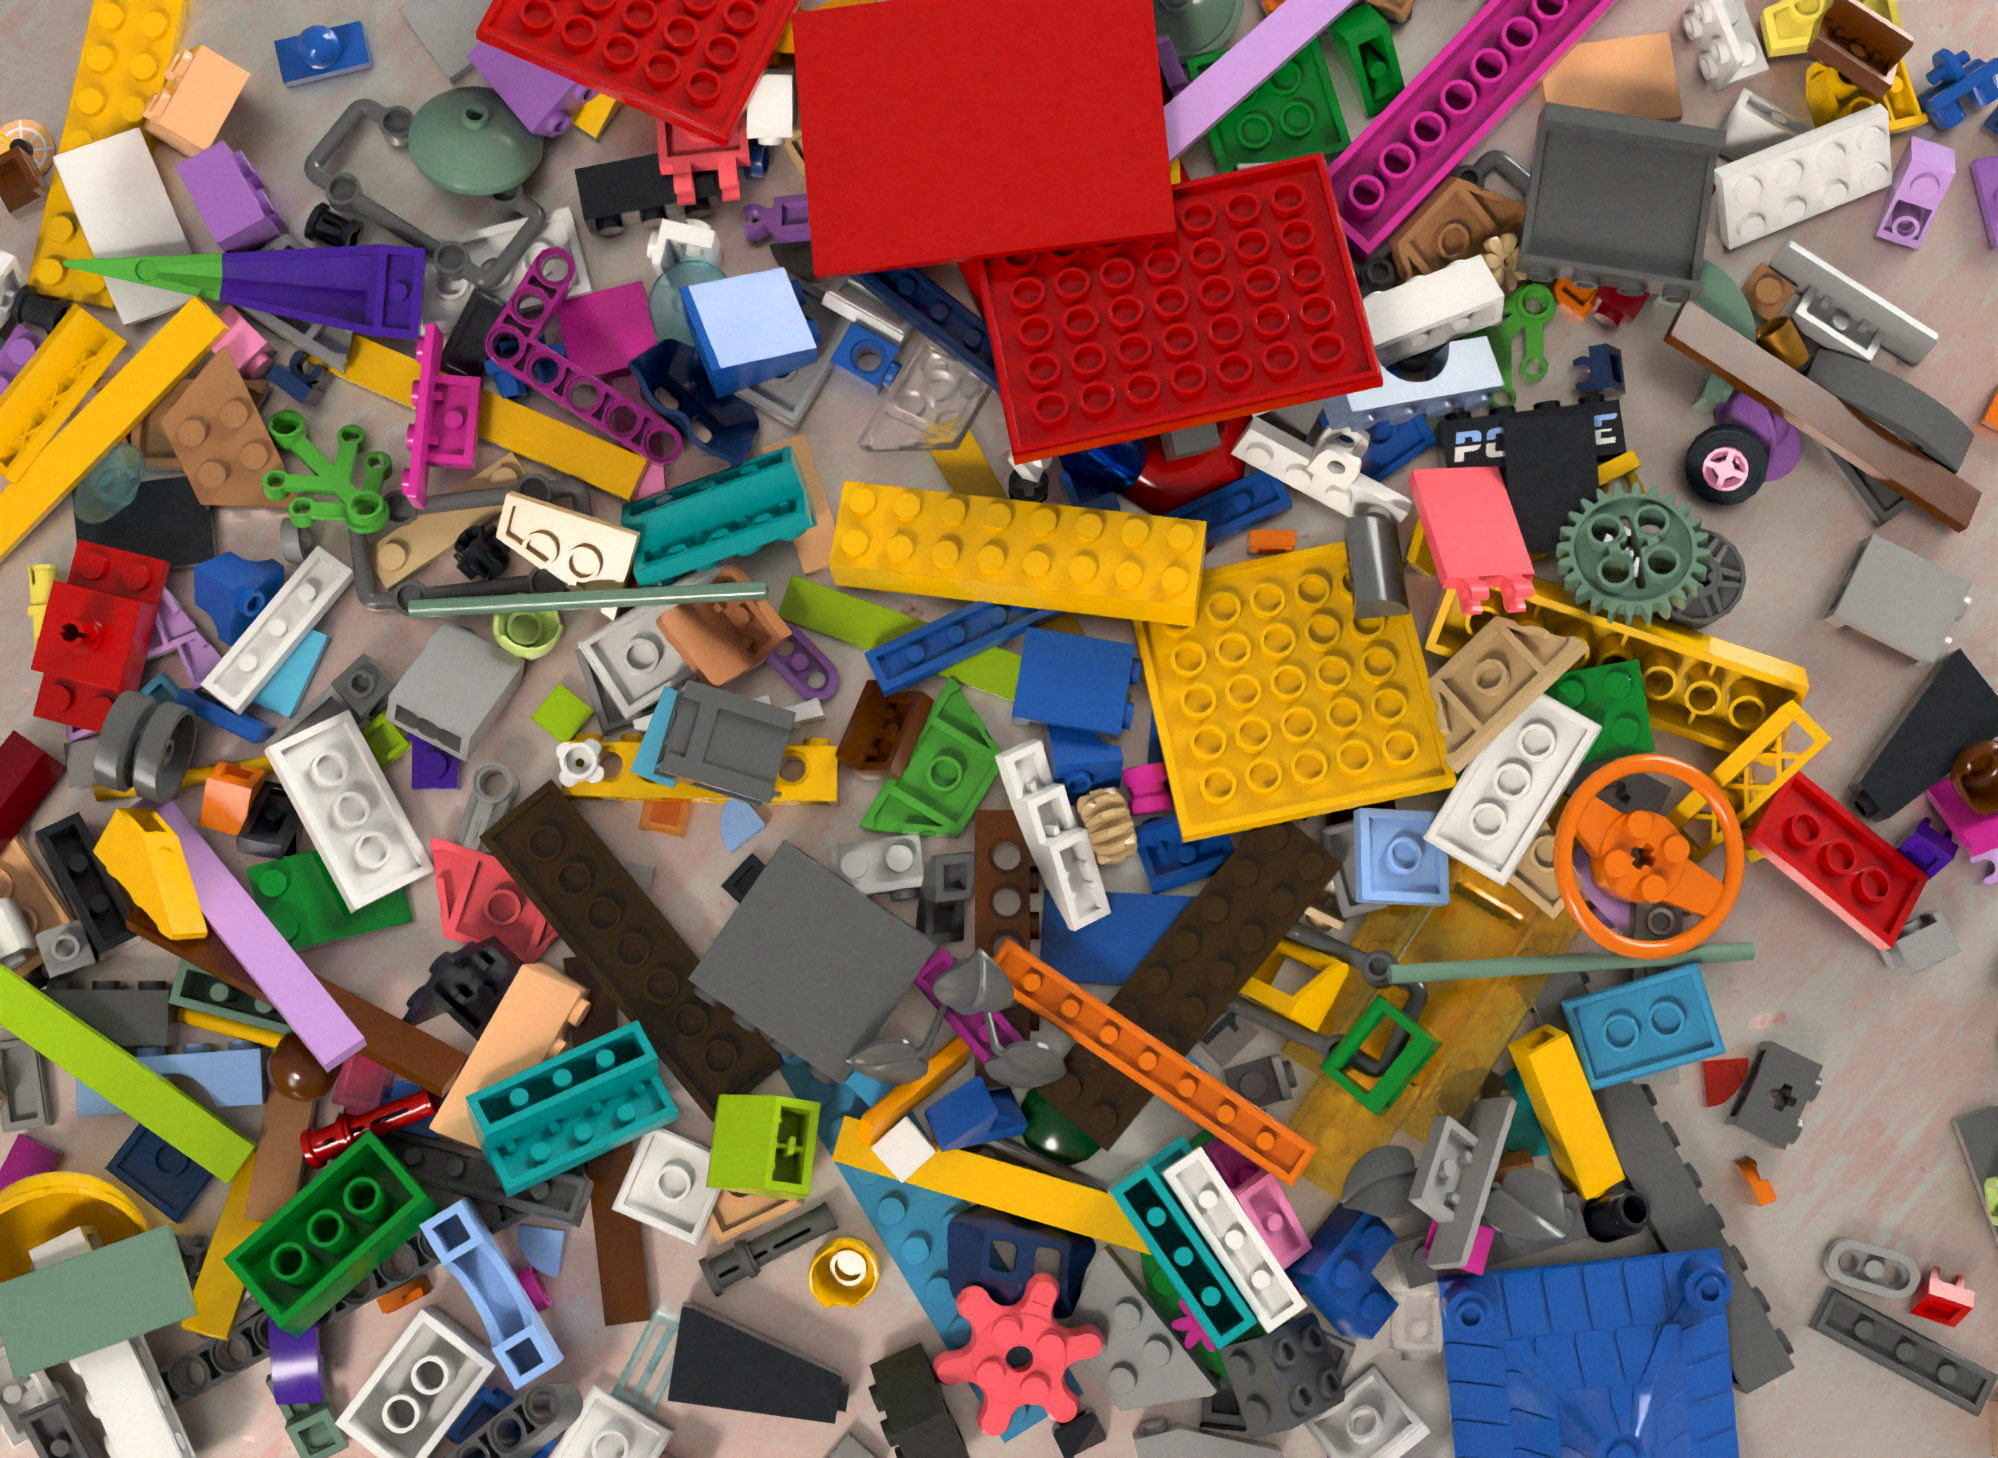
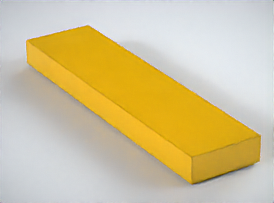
M257 1152L251 1154L233 1180L193 1291L199 1315L182 1321L181 1327L183 1330L225 1341L230 1339L247 1288L223 1259L263 1224V1222L247 1221L244 1218Z

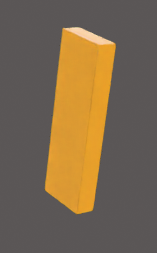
M957 1035L927 1060L929 1064L928 1072L923 1078L913 1083L897 1085L862 1115L857 1137L867 1147L873 1144L966 1065L971 1049L963 1039Z

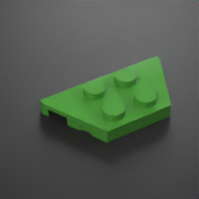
M950 677L930 709L926 725L920 733L911 754L909 765L904 771L901 780H886L860 822L859 827L863 830L960 838L973 817L975 810H977L1000 772L995 755L1002 753L996 741L990 737L985 729V724L978 713L974 712L955 679Z

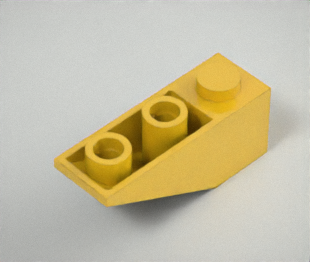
M117 808L95 846L93 853L106 866L107 872L116 878L129 892L133 902L143 908L157 924L158 930L170 940L206 938L208 930L178 836L153 808Z

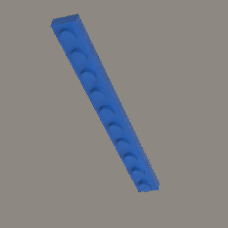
M1259 470L1162 516L1207 521L1206 548L1292 509L1293 502L1279 479ZM976 601L864 653L884 698L1025 633L1027 627L1036 628L1068 612Z

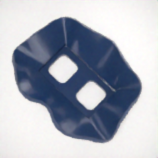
M664 339L628 362L630 371L639 383L641 398L667 423L678 430L680 435L703 457L719 458L734 468L741 467L758 434L759 420L752 405L734 394L719 399L716 398L699 353L694 347L675 339ZM659 387L666 389L678 401L679 406L677 409L665 407L655 397V391ZM692 418L700 421L711 432L712 437L707 443L701 441L693 433Z
M976 1204L955 1215L948 1224V1282L955 1300L962 1289L975 1285L985 1289L995 1303L1002 1306H1010L1022 1298L1026 1283L1030 1277L1035 1275L1034 1262L1037 1248L1056 1249L1061 1255L1059 1275L1056 1278L1060 1286V1295L1054 1305L1053 1314L1055 1319L1068 1318L1073 1314L1080 1298L1086 1269L1095 1255L1096 1244L1092 1237ZM994 1240L1010 1242L1015 1245L1016 1253L1012 1272L994 1271L989 1267L990 1246Z

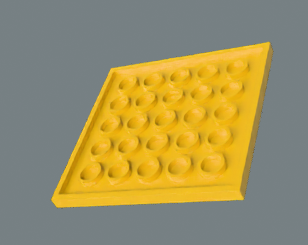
M1344 541L1204 569L1195 627L1131 620L1139 656L1142 659V669L1183 843L1455 787L1457 781L1455 773L1445 762L1444 755L1448 754L1444 734L1438 728L1436 718L1437 706L1436 702L1432 699L1429 676L1409 601V614L1354 619Z

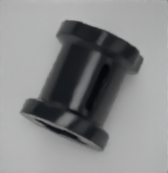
M321 202L315 206L307 220L304 237L310 241L318 239L332 247L356 246L361 240L364 223L358 219L350 221L330 211V206Z
M26 284L19 290L13 301L11 318L19 324L29 322L41 327L49 335L72 305L69 300L64 298L57 301L36 292L35 286Z
M1014 469L1009 476L1008 483L1010 499L1039 503L1046 501L1049 486L1046 472L1043 470L1038 483L1032 481L1034 486L1041 487L1034 489L1033 496H1025L1024 489L1019 488L1023 486V478Z

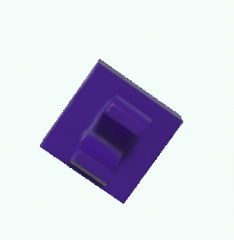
M1925 817L1898 840L1894 848L1928 875V880H1930L1954 859L1959 846L1951 841L1952 833L1946 830L1943 834H1940L1929 826L1932 819Z

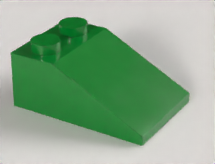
M317 850L284 857L282 860L277 859L247 868L255 903L296 954L414 922L405 887L350 913Z

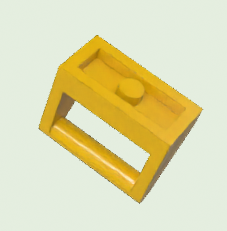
M1286 936L1239 993L1251 1001L1317 1033L1349 973V967L1344 962ZM1286 956L1321 972L1294 996L1271 986Z

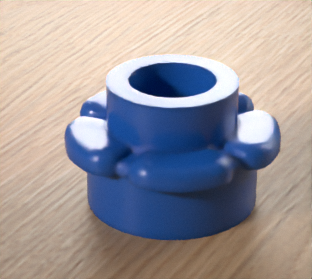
M756 138L749 139L751 166L738 167V171H744L747 180H753L754 177L765 178L769 166V145L758 144Z

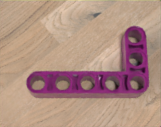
M549 247L542 250L488 332L485 339V350L488 357L502 370L637 455L647 459L650 463L659 467H668L675 464L683 452V440L678 430L539 342L577 279V267L572 256L566 250L559 247ZM553 259H560L568 264V273L560 281L552 282L543 275L545 265ZM530 297L538 298L544 303L542 315L535 320H526L519 314L521 303ZM504 336H513L519 340L520 348L518 353L509 359L500 358L495 353L497 341ZM543 360H551L559 367L557 378L553 382L546 384L535 380L534 369L536 365ZM581 385H591L598 391L596 403L589 408H580L573 403L572 395L574 390ZM620 409L631 410L637 416L635 427L627 433L617 432L611 426L613 414ZM659 433L671 435L676 442L674 452L667 457L655 456L650 451L651 439Z

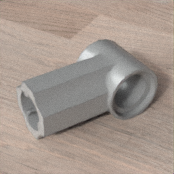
M489 762L477 768L472 776V791L454 843L493 856L479 836L508 814L511 802L515 800L519 793L518 777L510 769L499 763ZM495 773H502L506 780L504 791L498 796H489L485 789L488 777Z

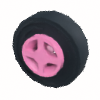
M1725 423L1711 426L1695 438L1688 448L1685 471L1689 484L1698 496L1710 503L1728 506L1742 503L1757 493L1766 479L1769 461L1766 448L1755 433L1743 426Z

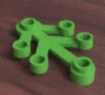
M1527 283L1518 288L1514 296L1505 295L1503 314L1511 315L1501 325L1485 327L1463 336L1462 339L1487 336L1505 384L1497 392H1504L1509 397V404L1504 406H1513L1516 402V392L1512 388L1511 339L1523 328L1525 332L1526 356L1519 365L1520 377L1528 383H1536L1544 377L1548 370V363L1543 357V325L1548 323L1556 311V299L1552 291L1540 283ZM1527 300L1537 301L1540 305V311L1537 313L1529 312L1525 307V302ZM1529 361L1538 363L1541 372L1537 375L1528 373L1526 363ZM1493 394L1490 397L1491 402L1488 404L1490 409L1502 406L1496 403Z
M281 410L269 418L267 427L274 445L283 451H292L316 476L287 474L282 470H271L262 477L265 496L270 500L279 501L287 498L291 492L335 495L342 502H314L308 497H297L288 505L290 521L294 526L307 528L312 526L317 520L345 521L348 528L352 531L369 534L379 531L388 523L390 510L388 503L381 497L383 482L389 479L393 473L390 456L382 451L369 453L363 461L366 477L362 491H358L351 484L357 454H360L366 448L364 430L360 426L346 425L338 431L339 449L334 467L306 438L307 433L304 420L298 412ZM357 438L353 442H347L348 439ZM375 465H384L381 468H372ZM282 483L281 486L271 487L273 484ZM302 510L309 511L305 514H297L299 511Z

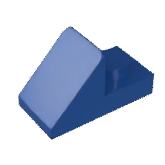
M981 1076L974 1077L927 1108L924 1113L942 1152L1023 1135L1028 1126V1122L1011 1088L1007 1087L989 1091Z

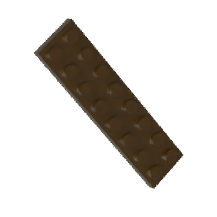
M552 779L479 836L485 846L631 1023L636 1020L639 1021L655 1053L712 1122L715 1121L718 1095H747L784 1064L757 1029L752 1033L731 1019L734 1013L733 1010L720 1001L716 1006H712L693 993L696 985L689 981L688 978L700 960Z
M1291 821L1253 828L1108 1003V1006L1186 1058L1344 866L1343 863ZM1076 1042L1063 1058L1067 1073L1050 1084L1040 1086L1036 1092L1108 1152L1155 1094Z

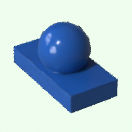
M361 21L331 28L323 25H312L304 29L298 36L274 41L283 83L287 88L373 67L364 26Z

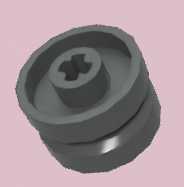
M126 690L120 694L106 716L97 741L94 757V777L97 784L125 793L134 787L138 797L162 804L170 801L180 788L194 753L198 725L195 709L169 701L158 706L155 697L131 690Z

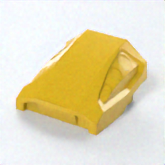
M1903 58L1898 62L1893 86L1882 98H1879L1870 91L1860 90L1851 82L1850 78L1833 67H1825L1816 62L1806 69L1805 98L1815 128L1878 103L1889 113L1890 135L1914 129L1928 122L1926 113L1922 114Z

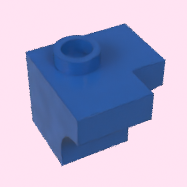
M229 551L194 566L195 605L212 618L217 628L219 639L230 647L236 643L284 586V566L274 559L250 561Z
M1046 725L1044 751L1054 783L1064 784L1070 806H1075L1077 799L1086 795L1089 791L1113 786L1120 788L1124 761L1121 746L1107 744L1100 740L1093 732Z

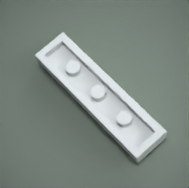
M317 545L200 684L202 688L240 716L354 580L353 570Z
M1198 1146L1160 1172L1265 1332L1270 1333L1307 1307L1202 1147Z

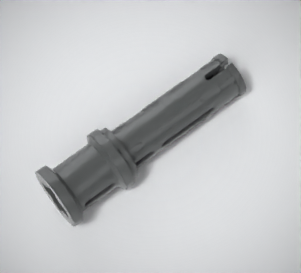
M824 1202L815 1209L782 1224L750 1242H747L746 1239H739L734 1242V1247L710 1260L704 1257L698 1261L711 1290L718 1297L723 1294L724 1288L747 1276L751 1279L757 1277L758 1273L762 1272L760 1267L832 1230L838 1229V1225L827 1203Z

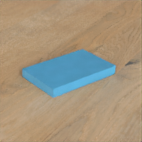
M1698 962L1561 1002L1581 1068L1591 1091L1726 1053Z

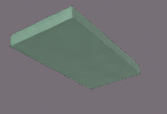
M172 1224L149 1230L0 1283V1334L14 1379L28 1376L199 1315Z

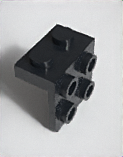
M495 935L478 943L471 941L461 950L453 953L446 951L430 966L429 972L432 975L427 983L418 988L408 999L406 1006L409 1010L402 1020L416 1026L447 1012L472 1037L479 1041L519 969L525 963Z

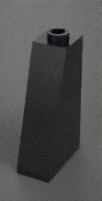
M1960 648L1945 654L1943 659L1934 665L1848 784V789L1854 795L1851 797L1854 807L1866 819L1872 818L1875 823L1889 819L1951 772L1952 765L1962 749L1982 740H1993L1998 736V696Z
M683 1302L668 1401L835 1424L837 1411L846 1413L850 1384L841 1383V1370L697 1304Z

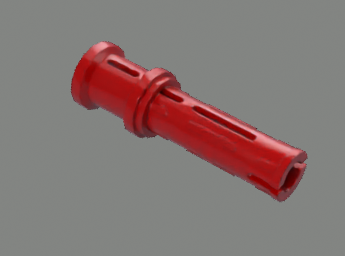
M423 1088L420 1091L388 1102L356 1117L352 1114H342L336 1118L335 1123L323 1128L303 1130L300 1135L302 1152L310 1166L314 1169L323 1168L327 1165L328 1160L340 1156L368 1130L380 1137L428 1116L436 1115L441 1107L440 1098ZM408 1109L406 1113L381 1123V1119ZM335 1139L334 1142L327 1144L328 1141Z

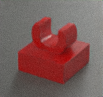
M1934 1266L1924 1277L1923 1285L1911 1297L1910 1313L1954 1328L1974 1308L1975 1292L1964 1289L1965 1279L1961 1274H1957L1950 1281V1284L1940 1281V1267Z

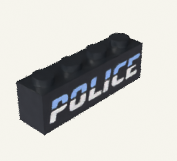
M1591 395L1579 398L1576 405L1561 406L1559 400H1550L1536 403L1533 405V410L1516 412L1515 406H1501L1490 409L1487 416L1471 417L1470 411L1447 414L1444 416V421H1439L1433 430L1434 437L1437 440L1435 447L1438 468L1498 466L1501 475H1504L1500 421L1503 418L1594 413L1597 464L1606 463L1627 452L1619 399L1605 401L1604 395Z

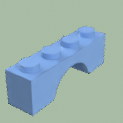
M248 1040L228 1042L229 1051L211 1052V1043L182 1045L183 1054L165 1055V1046L136 1048L137 1057L135 1058L162 1077L181 1074L199 1082L208 1091L216 1107L266 1104L270 1086L266 1065L271 1054V1048L257 1049V1043ZM76 1078L77 1118L126 1114Z
M470 1197L456 1202L419 1225L443 1267L455 1276L475 1305L487 1329L491 1349L515 1390L555 1367L565 1359Z

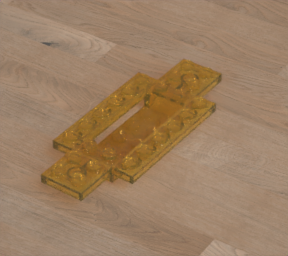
M1563 795L1546 820L1554 835L1559 817L1569 800ZM1575 836L1572 858L1581 845ZM1448 855L1450 904L1433 908L1402 956L1399 964L1567 954L1582 929L1573 920L1567 908L1554 921L1510 882L1504 888ZM1388 904L1387 908L1372 911L1368 914L1349 945L1368 954L1375 950L1388 951L1398 959L1432 906ZM1348 965L1349 973L1317 1031L1327 1037L1335 1034L1345 1035L1362 1015L1378 990L1364 979L1361 970ZM1554 973L1424 982L1428 990V999L1417 1023L1438 1038L1443 1045L1385 1116L1374 1115L1320 1068V1065L1324 1062L1322 1054L1287 1039L1280 1051L1318 1076L1287 1124L1289 1129L1318 1147L1301 1175L1342 1202L1343 1187L1355 1163L1368 1151L1376 1147L1388 1145L1398 1129H1401L1425 1145L1434 1117L1449 1115L1456 1122H1459ZM1396 986L1381 989L1379 992L1380 995L1401 1011L1410 995L1409 992ZM1386 1014L1361 1044V1053L1379 1060L1397 1022ZM1411 1035V1037H1410V1039H1409L1407 1045H1408V1044L1410 1043V1041L1414 1038L1412 1035ZM1356 1070L1346 1073L1369 1091L1380 1079L1368 1077Z

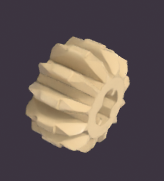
M1114 786L1105 789L1099 788L1089 791V793L1077 799L1075 809L1079 827L1087 829L1098 866L1114 865L1136 854L1138 845L1134 823L1126 806L1125 799L1121 796L1118 789Z

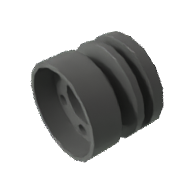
M1703 528L1698 532L1708 533V543L1704 549L1710 551L1709 564L1703 565L1707 568L1705 581H1698V595L1696 597L1686 595L1687 602L1684 610L1670 604V618L1667 620L1657 611L1652 613L1653 617L1695 631L1701 630L1730 613L1740 601L1746 584L1744 561L1736 546L1720 533ZM1663 565L1650 568L1657 574H1668L1671 572L1668 567ZM1638 575V578L1635 581L1636 586L1639 589H1643L1645 587L1641 581V577Z

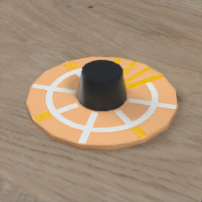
M18 119L0 128V155L19 146L34 158L43 176L49 172L54 163L52 157L56 154V146L53 136L45 126L34 120Z

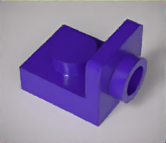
M408 732V741L412 743L411 789L460 790L461 759Z

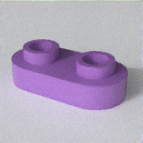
M786 624L793 633L786 640L793 643V652L788 656H782L778 654L776 649L766 661L805 700L808 701L818 697L820 702H824L830 699L839 686V674L835 665L799 628ZM816 672L822 673L825 676V683L819 688H813L808 683L809 677Z

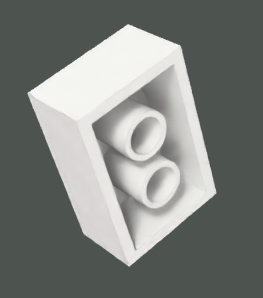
M431 1304L420 1310L335 1422V1425L378 1458H432L445 1441L448 1432L474 1401L480 1389L488 1384L501 1364L490 1348Z

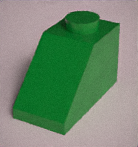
M1365 3L1343 13L1329 26L1337 59L1364 113L1370 117L1383 111L1405 89L1389 23L1368 3Z

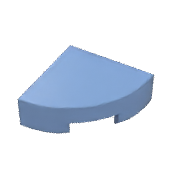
M728 800L726 802L720 820L723 842L732 854L766 827V824L749 803L738 802L737 800Z
M519 1224V1244L528 1262L538 1271L548 1276L559 1277L566 1230Z

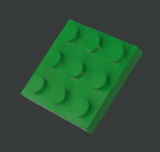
M1318 37L1312 40L1206 133L1219 174L1232 172L1235 165L1240 163L1278 162L1323 152L1325 160L1340 156L1351 144ZM1232 47L1186 60L1185 69L1190 84Z

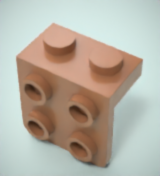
M735 562L726 567L710 584L752 581L738 563ZM767 600L679 604L662 613L656 620L658 628L664 634L667 641L676 649L702 684L715 688L722 687L763 663L793 634Z

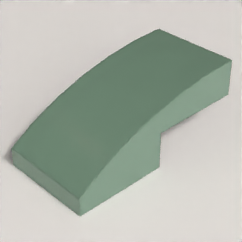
M269 1374L266 1384L275 1399L272 1375ZM326 1386L325 1402L278 1405L287 1421L285 1430L300 1458H328L349 1447L345 1432L335 1425L339 1416Z

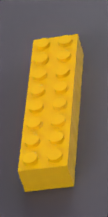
M844 481L829 566L835 585L1195 627L1207 544V521Z
M1535 576L1531 581L1534 591L1533 597L1523 598L1527 608L1525 612L1507 613L1503 605L1500 588L1488 587L1489 599L1480 600L1483 609L1482 614L1463 615L1456 589H1442L1425 635V650L1452 658L1495 616L1515 620L1521 626L1533 625L1547 629L1554 635L1570 638V636L1578 637L1589 650L1566 672L1638 659L1641 665L1651 726L1728 753L1735 751L1775 711L1788 701L1793 699L1801 707L1809 689L1804 667L1653 616L1651 625H1646L1641 615H1635L1631 627L1627 626L1623 614H1618L1611 624L1607 623L1608 610L1602 608L1597 614L1591 616L1590 600L1579 605L1575 603V593L1577 590L1565 591L1564 586ZM1791 727L1785 731V741L1791 730ZM1777 740L1765 751H1777ZM1757 758L1755 762L1774 768L1777 758Z

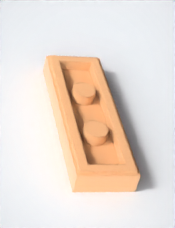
M804 434L765 446L762 448V451L765 455L791 445L806 482L815 510L817 526L806 529L805 533L793 539L804 574L808 576L830 568L829 561L836 525Z

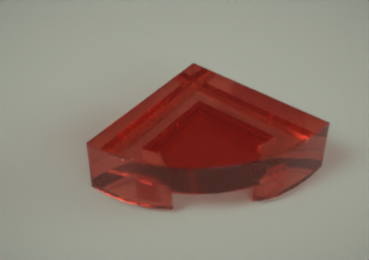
M1748 1058L1699 1061L1704 1107H1712L1726 1102L1739 1089L1747 1076Z

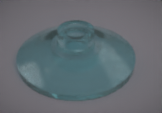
M699 260L682 261L667 268L654 282L648 298L649 319L658 335L662 339H675L697 349L685 321L679 289L728 277L716 266Z
M132 444L117 445L78 484L74 496V511L79 519L88 524L101 523L113 517L134 500L145 470V458L141 450Z

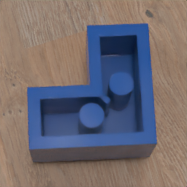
M1342 1203L1336 1206L1309 1240L1313 1248L1285 1270L1286 1274L1342 1336L1372 1340L1399 1306L1371 1273L1398 1237L1380 1217L1359 1210L1346 1209Z

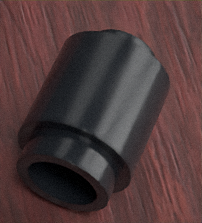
M1620 1189L1591 1199L1584 1208L1583 1220L1587 1232L1593 1239L1601 1243H1610L1640 1233L1648 1223L1651 1212L1649 1203L1642 1194L1630 1189Z

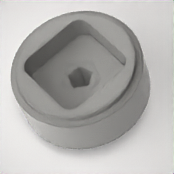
M290 518L282 520L280 538L285 559L289 563L304 562L313 545L314 537L312 531L308 528L294 526Z

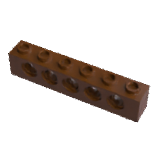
M975 810V951L981 948L988 956L993 958L995 955L993 948L997 939L1002 936H1012L1018 940L1022 948L1030 952V939H1039V912H1030V894H1039V869L1037 866H1030V850L1013 810ZM1012 845L1019 851L1020 862L1013 869H1001L995 864L993 856L1000 846ZM1011 890L1019 896L1021 905L1016 913L1005 916L996 911L993 902L999 892ZM1020 1002L1014 1007L1005 1008L1000 1011L1025 1041H1030V1031H1039V1015ZM975 1055V1077L981 1076L987 1087H1010L992 1079L985 1071V1065Z

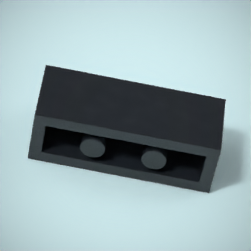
M658 153L574 169L583 218L590 233L597 232L599 235H613L622 232L624 226L641 223L644 227L659 226L662 219L684 214L686 218H701L711 214V209L721 207L714 170L693 172L696 204L678 206L677 194L674 191L673 174L661 175Z
M80 813L72 814L36 831L35 842L75 919L81 921L97 961L105 960L141 942V936L126 929V918L132 912L116 881L107 872L106 866L93 853L96 843Z

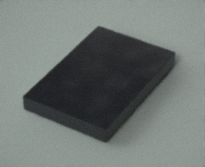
M1594 413L1503 418L1500 421L1505 488L1528 555L1556 553L1557 544L1562 542L1559 540L1560 528L1562 526H1569L1567 524L1569 511L1581 514L1580 500L1582 498L1589 500L1593 504L1596 503L1595 498L1596 490L1599 489ZM1598 534L1594 537L1598 541L1603 542V534Z
M187 476L72 490L77 542L80 539L171 562L169 570L191 568L218 556L213 505L200 504Z

